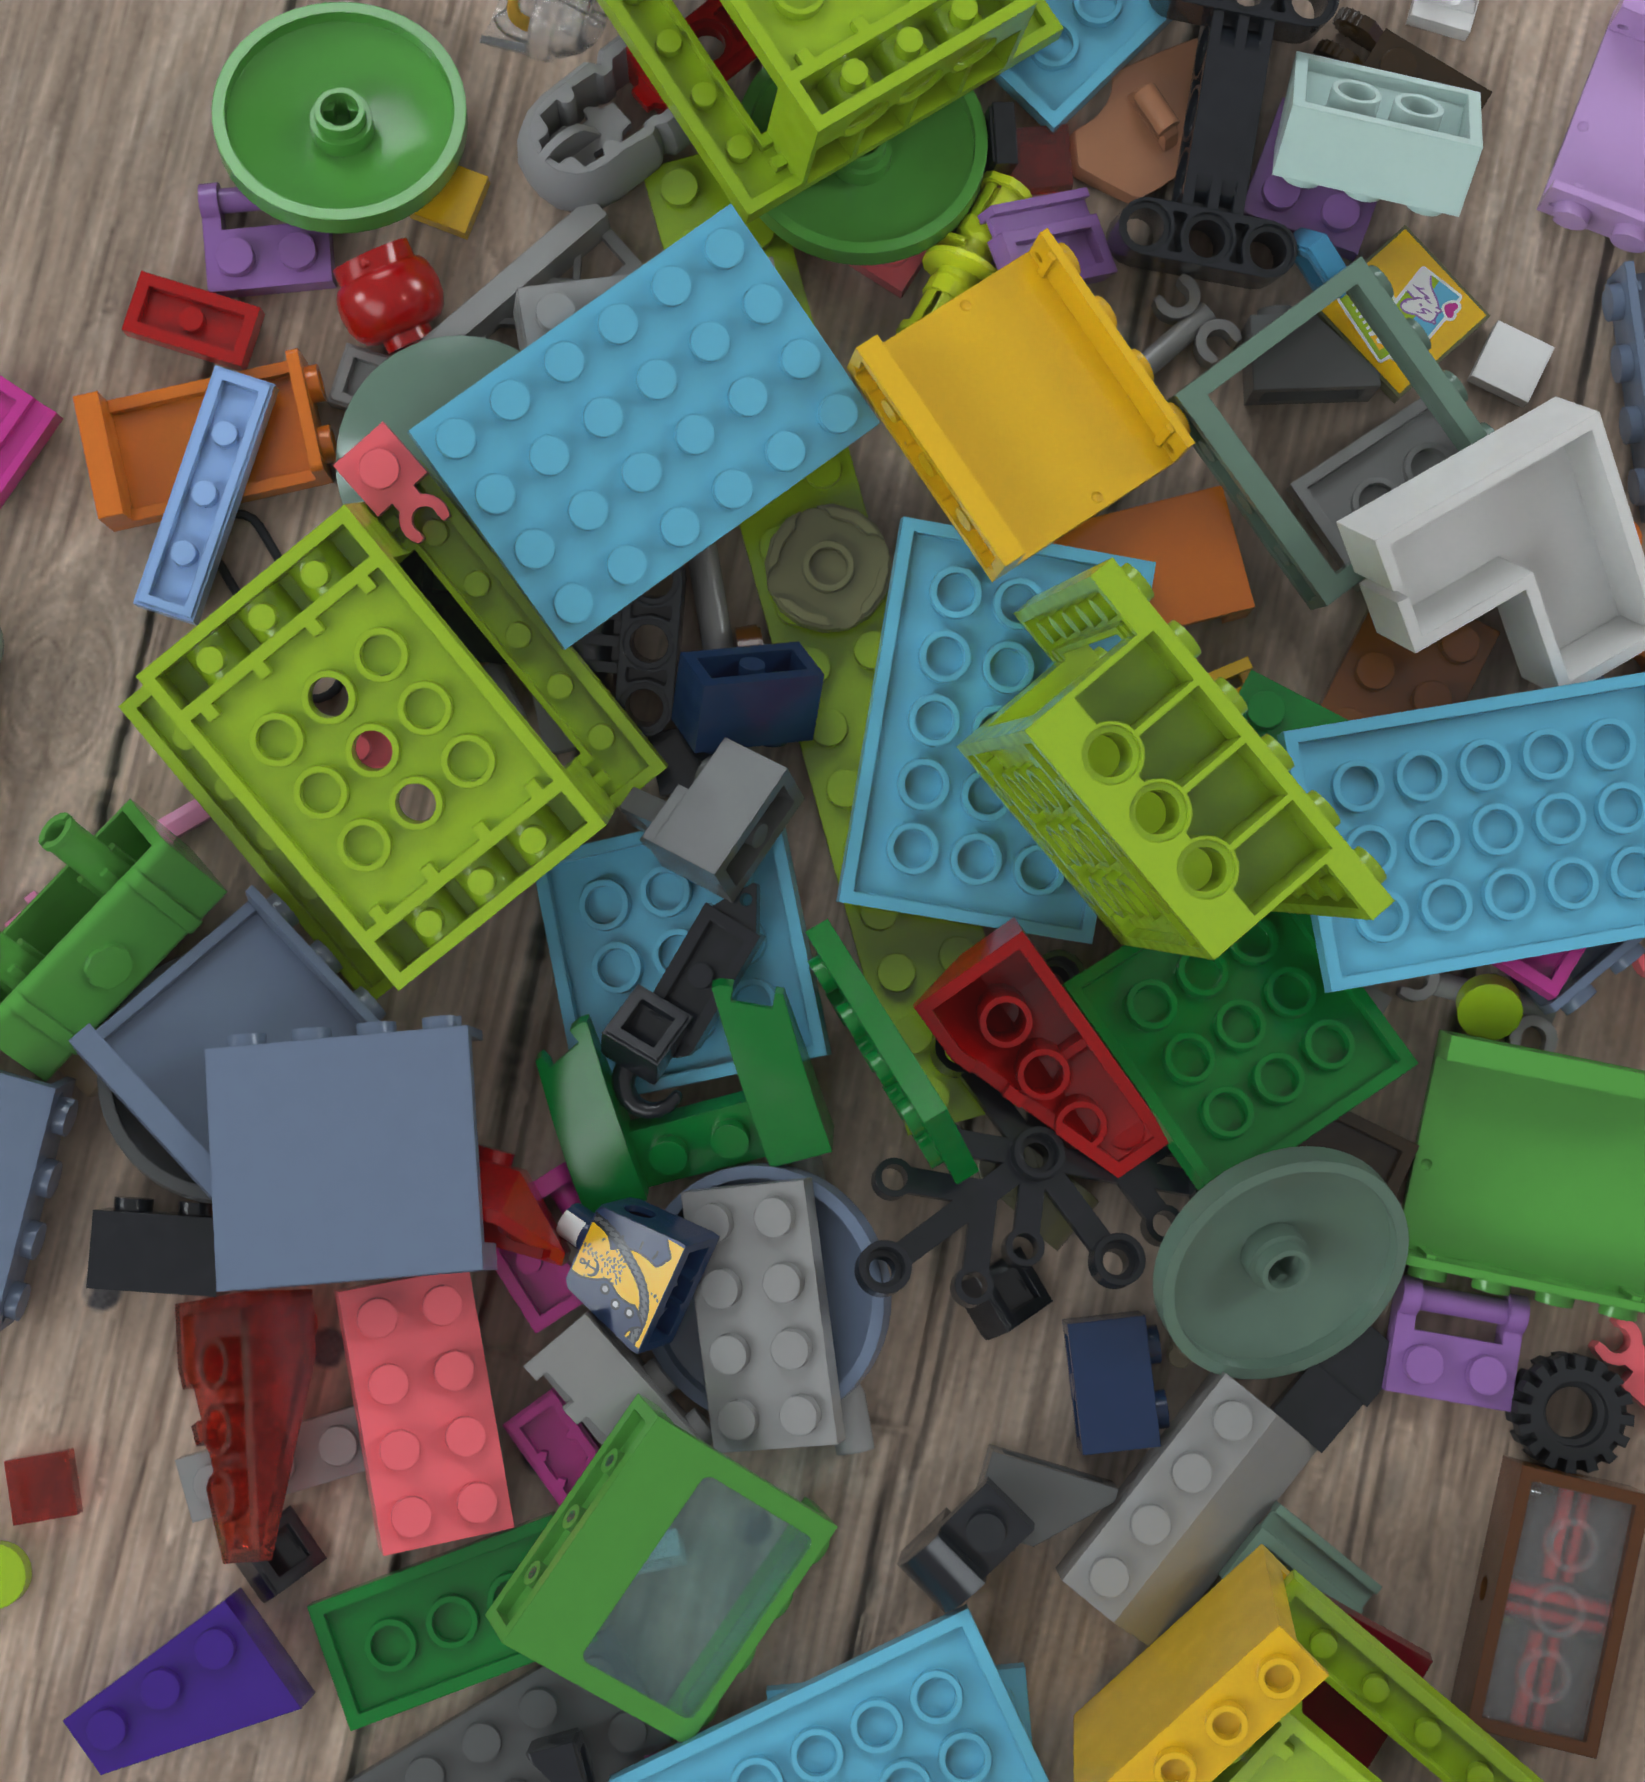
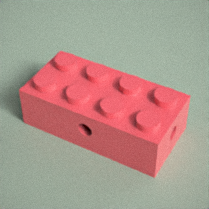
M470 1272L394 1278L334 1290L377 1543L382 1555H392L515 1528Z

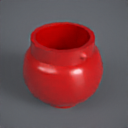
M406 237L388 242L360 254L333 270L341 288L337 292L336 301L345 327L357 341L364 345L373 347L384 344L388 355L397 353L422 340L432 331L430 323L442 314L444 291L440 279L434 268L425 258L420 255H414Z

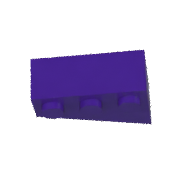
M240 1587L66 1717L63 1722L100 1775L302 1709L316 1692Z

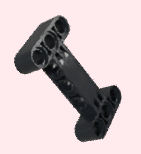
M1149 0L1151 7L1160 16L1170 20L1200 25L1172 200L1140 197L1131 201L1110 222L1106 232V240L1112 256L1119 263L1129 267L1181 276L1184 273L1193 279L1245 289H1261L1284 275L1294 265L1297 257V242L1293 233L1285 225L1272 220L1243 215L1272 40L1290 44H1301L1310 40L1335 15L1339 0H1308L1314 9V19L1300 16L1294 10L1292 0H1254V6H1244L1236 0ZM1129 219L1142 220L1150 227L1153 233V241L1150 246L1139 245L1130 238L1127 232V222ZM1191 230L1201 231L1211 239L1213 244L1212 257H1201L1191 249L1189 244V233ZM1252 242H1260L1270 249L1273 255L1272 269H1263L1253 262L1250 255V245Z
M415 551L416 559L414 566L410 572L406 573L478 662L507 664L449 591L432 589L433 572ZM684 565L672 573L673 583L667 594L654 596L647 592L643 593L572 645L593 672L617 674L615 700L645 737L661 732L671 720L682 646L687 581ZM654 625L664 631L668 640V648L663 657L648 659L638 653L634 637L639 627ZM639 689L654 691L659 695L663 704L661 718L653 722H644L636 718L630 710L629 701L631 694Z

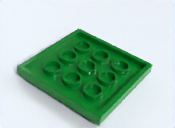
M1271 911L1215 960L1123 945L1063 984L1068 994L1154 1114L1169 1143L1166 1146L1198 1191L1221 1173L1240 1162L1273 1150L1299 1146L1419 1064L1363 987L1325 993L1311 916L1307 914Z

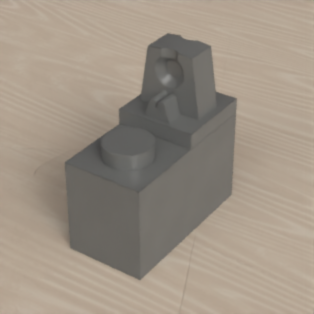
M725 737L714 754L708 756L700 764L696 771L694 782L689 789L678 784L668 800L665 801L633 787L619 808L622 813L627 815L626 819L632 826L644 832L640 841L653 852L661 866L733 903L805 798L787 767Z

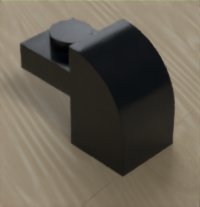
M987 1477L952 1512L946 1507L901 1551L897 1565L943 1612L948 1613L963 1604L985 1584L987 1575L1034 1531L1035 1523Z

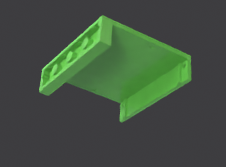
M1439 1029L1415 1141L1419 1148L1410 1165L1402 1203L1409 1234L1408 1257L1406 1261L1409 1269L1407 1274L1439 1283H1446L1448 1273L1472 1278V1288L1503 1296L1510 1295L1511 1286L1536 1291L1534 1300L1560 1308L1573 1309L1575 1299L1599 1304L1598 1313L1625 1321H1637L1638 1312L1645 1313V1070Z

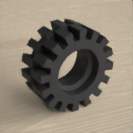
M1556 1351L1551 1352L1549 1357L1541 1355L1530 1360L1533 1364L1528 1370L1521 1368L1517 1372L1516 1378L1520 1381L1516 1388H1514L1511 1412L1505 1411L1506 1420L1513 1424L1514 1429L1510 1430L1514 1441L1520 1443L1524 1447L1522 1450L1531 1458L1552 1469H1559L1565 1473L1577 1474V1470L1590 1473L1599 1470L1597 1466L1599 1462L1603 1461L1610 1464L1618 1458L1613 1453V1450L1618 1445L1626 1448L1630 1438L1623 1435L1626 1425L1634 1427L1635 1415L1627 1413V1405L1633 1404L1630 1392L1622 1390L1620 1386L1624 1381L1617 1373L1609 1371L1607 1369L1608 1365L1574 1352L1572 1354ZM1565 1387L1581 1389L1588 1396L1592 1405V1418L1589 1425L1583 1432L1571 1437H1563L1556 1434L1549 1426L1546 1418V1407L1549 1399L1556 1391Z

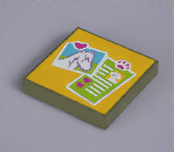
M1406 225L1365 260L1368 266L1374 265L1378 267L1388 278L1394 291L1392 300L1404 317L1414 319L1425 330L1431 342V348L1428 351L1438 364L1490 317L1488 312ZM1347 294L1341 299L1337 298L1316 314L1380 373L1381 386L1379 388L1394 404L1413 388Z

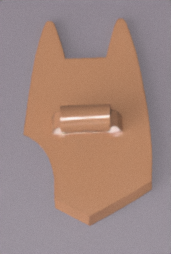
M1198 38L1183 42L1128 65L1111 79V93L1104 108L1094 119L1076 129L1068 137L1070 176L1128 204L1140 197L1149 196L1175 179Z

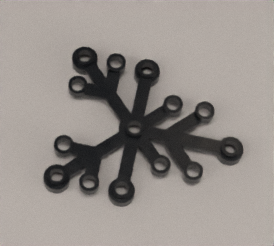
M1053 950L1043 955V958L1053 972L1062 978L1063 983L1085 970L1079 958L1071 952ZM934 1037L930 1046V1057L933 1065L942 1074L961 1080L1002 1135L996 1136L962 1130L956 1124L974 1160L1001 1165L983 1179L969 1177L956 1184L949 1173L914 1168L900 1158H888L882 1161L875 1168L871 1176L872 1189L880 1198L887 1201H895L907 1194L948 1201L950 1203L899 1241L880 1240L865 1248L858 1256L854 1268L855 1278L861 1289L874 1297L883 1298L894 1295L909 1281L914 1262L967 1224L962 1267L951 1280L950 1292L955 1302L963 1307L975 1308L980 1306L991 1297L994 1290V1282L989 1273L997 1201L1016 1186L1017 1195L1013 1229L1003 1239L1001 1244L1002 1257L1010 1267L1019 1270L1030 1268L1040 1261L1044 1254L1045 1244L1040 1235L1045 1193L1089 1251L1088 1268L1091 1276L1098 1284L1108 1289H1121L1139 1279L1146 1265V1256L1141 1244L1134 1237L1125 1233L1110 1234L1068 1176L1116 1184L1142 1218L1140 1230L1143 1238L1149 1244L1160 1247L1164 1236L1159 1235L1154 1230V1216L1163 1215L1172 1224L1175 1217L1179 1214V1210L1166 1204L1157 1191L1187 1196L1189 1199L1198 1192L1182 1168L1157 1164L1165 1157H1174L1168 1147L1164 1146L1129 1172L1117 1178L1081 1151L1066 1148L1062 1138L1053 1129L1026 1111V1119H1024L1014 1104L1004 1098L998 1090L974 1073H969L958 1064L950 1061L945 1055V1050ZM1026 1147H1034L1041 1152L1043 1156L1041 1168L1030 1167L1025 1162L1023 1152ZM895 1169L902 1175L903 1186L900 1190H891L883 1184V1170ZM1016 1237L1026 1238L1031 1243L1033 1254L1030 1259H1021L1014 1253L1013 1241ZM1106 1252L1115 1253L1120 1257L1122 1271L1119 1275L1111 1274L1105 1269L1103 1257ZM873 1260H882L889 1265L891 1278L888 1282L880 1283L872 1278L869 1267ZM972 1275L980 1280L982 1293L979 1298H971L963 1292L961 1282L964 1276Z

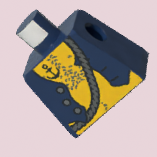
M632 1197L602 1204L595 1213L581 1203H575L564 1212L556 1228L558 1235L563 1240L578 1249L566 1277L568 1289L636 1354L673 1341L720 1238L719 1235L711 1230L641 1199Z

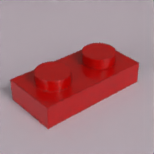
M141 271L121 330L128 337L241 371L248 368L265 313L261 307Z

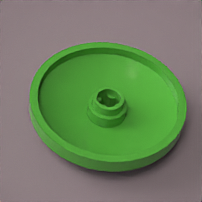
M342 1L311 4L280 14L259 26L239 43L222 67L213 92L211 107L212 126L218 152L229 177L249 201L270 216L289 225L321 233L343 234L370 231L391 225L417 212L438 195L449 182L460 163L467 140L468 116L464 86L458 69L445 48L428 31L407 17L382 7L358 2Z
M764 66L749 85L741 102L761 134L767 131L778 89ZM974 90L760 216L761 220L775 234L793 247L817 258L841 264H886L909 258L934 246L944 239L949 232H952L964 219L975 202L982 184L987 159L988 134L985 116Z

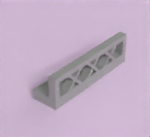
M598 203L577 207L419 342L443 336L458 335L488 339L499 328L516 329L515 321L512 317L514 316L513 309L517 287L583 280L581 279L582 258L602 241L623 263V266L612 276L631 274L638 266L643 264L611 229L608 215ZM574 265L573 279L559 278Z

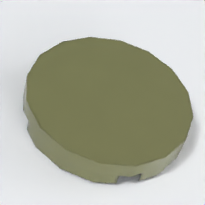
M836 504L817 505V508H809L787 518L771 538L765 559L768 591L780 612L799 627L821 633L847 631L868 620L885 600L892 571L889 548L877 525L858 510Z

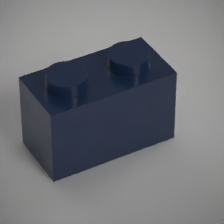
M799 641L680 652L671 719L694 753L705 752L714 754L725 737L744 747L765 746L775 748L792 742L811 741L815 732L824 673Z
M1140 1311L1062 1319L1077 1448L1082 1455L1161 1447L1159 1429L1169 1428L1170 1421L1165 1390H1154L1151 1364L1162 1362L1157 1325H1146V1317Z

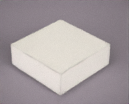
M1498 320L1492 327L1467 381L1523 408L1529 402L1555 347Z

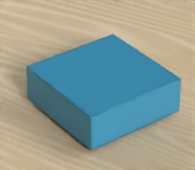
M1300 227L1293 233L1297 242L1295 264L1313 291L1346 267L1327 234ZM1345 292L1343 295H1341L1339 298H1340V299L1343 298V297L1346 295V292Z

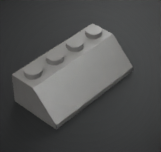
M1224 1371L1221 1375L1213 1372L1208 1374L1170 1422L1169 1428L1165 1429L1160 1435L1161 1447H1153L1147 1451L1118 1488L1115 1502L1098 1513L1056 1566V1570L1064 1583L1113 1623L1147 1646H1150L1199 1601L1218 1577L1219 1571L1254 1527L1262 1521L1273 1503L1280 1498L1317 1451L1306 1438Z

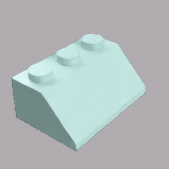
M1296 51L1274 146L1272 175L1283 177L1289 184L1300 188L1310 189L1319 185L1341 190L1351 198L1362 202L1371 203L1381 199L1403 204L1411 211L1424 216L1433 217L1443 213L1459 217L1483 149L1481 93Z

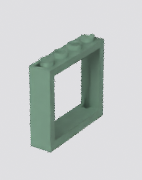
M1362 256L1343 268L1166 400L1167 402L1175 403L1183 411L1190 425V436L1195 442L1193 445L1194 449L1310 610L1330 605L1365 577L1354 572L1351 561L1334 572L1208 396L1211 392L1346 292L1458 451L1495 431L1487 423H1480L1465 403L1468 401V394L1461 381L1449 370L1443 371L1428 351L1431 348V342L1425 330L1414 319L1404 317L1392 300L1394 291L1388 278L1378 267L1374 265L1368 266Z

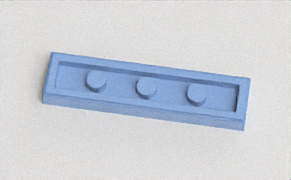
M215 365L133 604L137 607L195 626L199 624L279 392L275 384Z

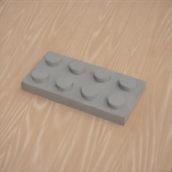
M812 1177L692 1189L681 1192L684 1219L711 1230L720 1236L694 1293L713 1448L721 1453L838 1445L846 1437Z

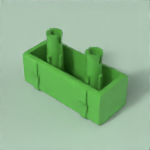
M129 799L95 835H92L78 824L67 812L59 813L52 817L43 827L38 842L43 849L53 853L66 866L2 932L0 931V1050L44 1081H47L72 1054L77 1055L68 1040L88 1023L96 1030L188 933L192 934L203 923L201 919L228 892L187 844L132 799Z

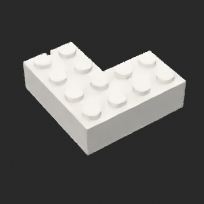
M1555 396L1336 522L1354 572L1367 578L1360 582L1359 586L1376 632L1414 653H1418L1495 607H1498L1521 677L1543 689L1596 680L1645 651V556L1599 411Z

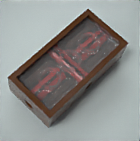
M1503 1455L1450 1701L1485 1732L1597 1759L1645 1531V1492L1630 1485L1580 1473H1565L1546 1465Z

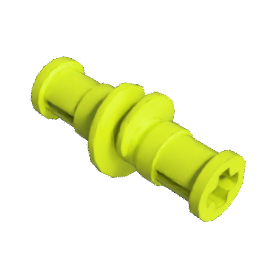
M994 170L984 173L980 187L981 192L969 214L958 225L956 233L949 232L944 239L926 250L922 263L924 269L931 276L922 289L923 295L910 319H903L899 323L896 334L998 271L991 264L993 257L987 243L992 239L987 223L980 225L978 215L991 205L1032 198L1033 196L1029 189L1020 181Z

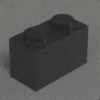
M116 1196L114 1198V1208L93 1210L86 1288L218 1297L230 1293L216 1291L213 1211L211 1203L179 1201L178 1212L154 1211V1199Z

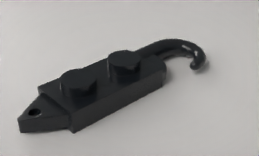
M752 883L743 888L733 903L723 899L715 905L707 902L704 904L653 991L654 994L693 1016V1022L672 1058L691 1056L701 1048L720 1016L712 992L713 980L719 978L734 979V992L766 937L760 933V885L757 883ZM746 894H750L752 897V902L748 906L743 903V898ZM615 1063L612 1073L613 1090L620 1105L630 1114L643 1119L662 1118L674 1111L681 1102L683 1095L678 1090L673 1091L664 1100L658 1102H649L643 1099L637 1093L635 1087L637 1075Z

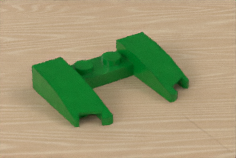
M719 978L713 980L712 992L743 1091L675 1108L674 1111L662 1118H637L631 1120L627 1110L620 1105L613 1089L611 1068L607 1058L601 1052V1043L589 1014L580 1016L571 1024L570 1032L578 1042L555 1063H553L551 1056L544 1049L537 1054L535 1062L553 1125L582 1205L595 1213L602 1204L629 1197L645 1201L651 1186L766 1157L769 1166L776 1167L832 1152L834 1124L784 987L776 986L773 1005L768 1006L733 1000L734 979Z

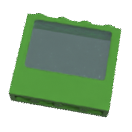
M638 1393L485 1616L504 1645L682 1743L697 1735L701 1728H704L711 1722L717 1712L720 1699L737 1674L743 1672L750 1665L756 1652V1646L774 1620L786 1612L792 1601L793 1592L810 1567L825 1555L830 1544V1538L838 1526L811 1499L805 1496L800 1502L675 1425L657 1404Z

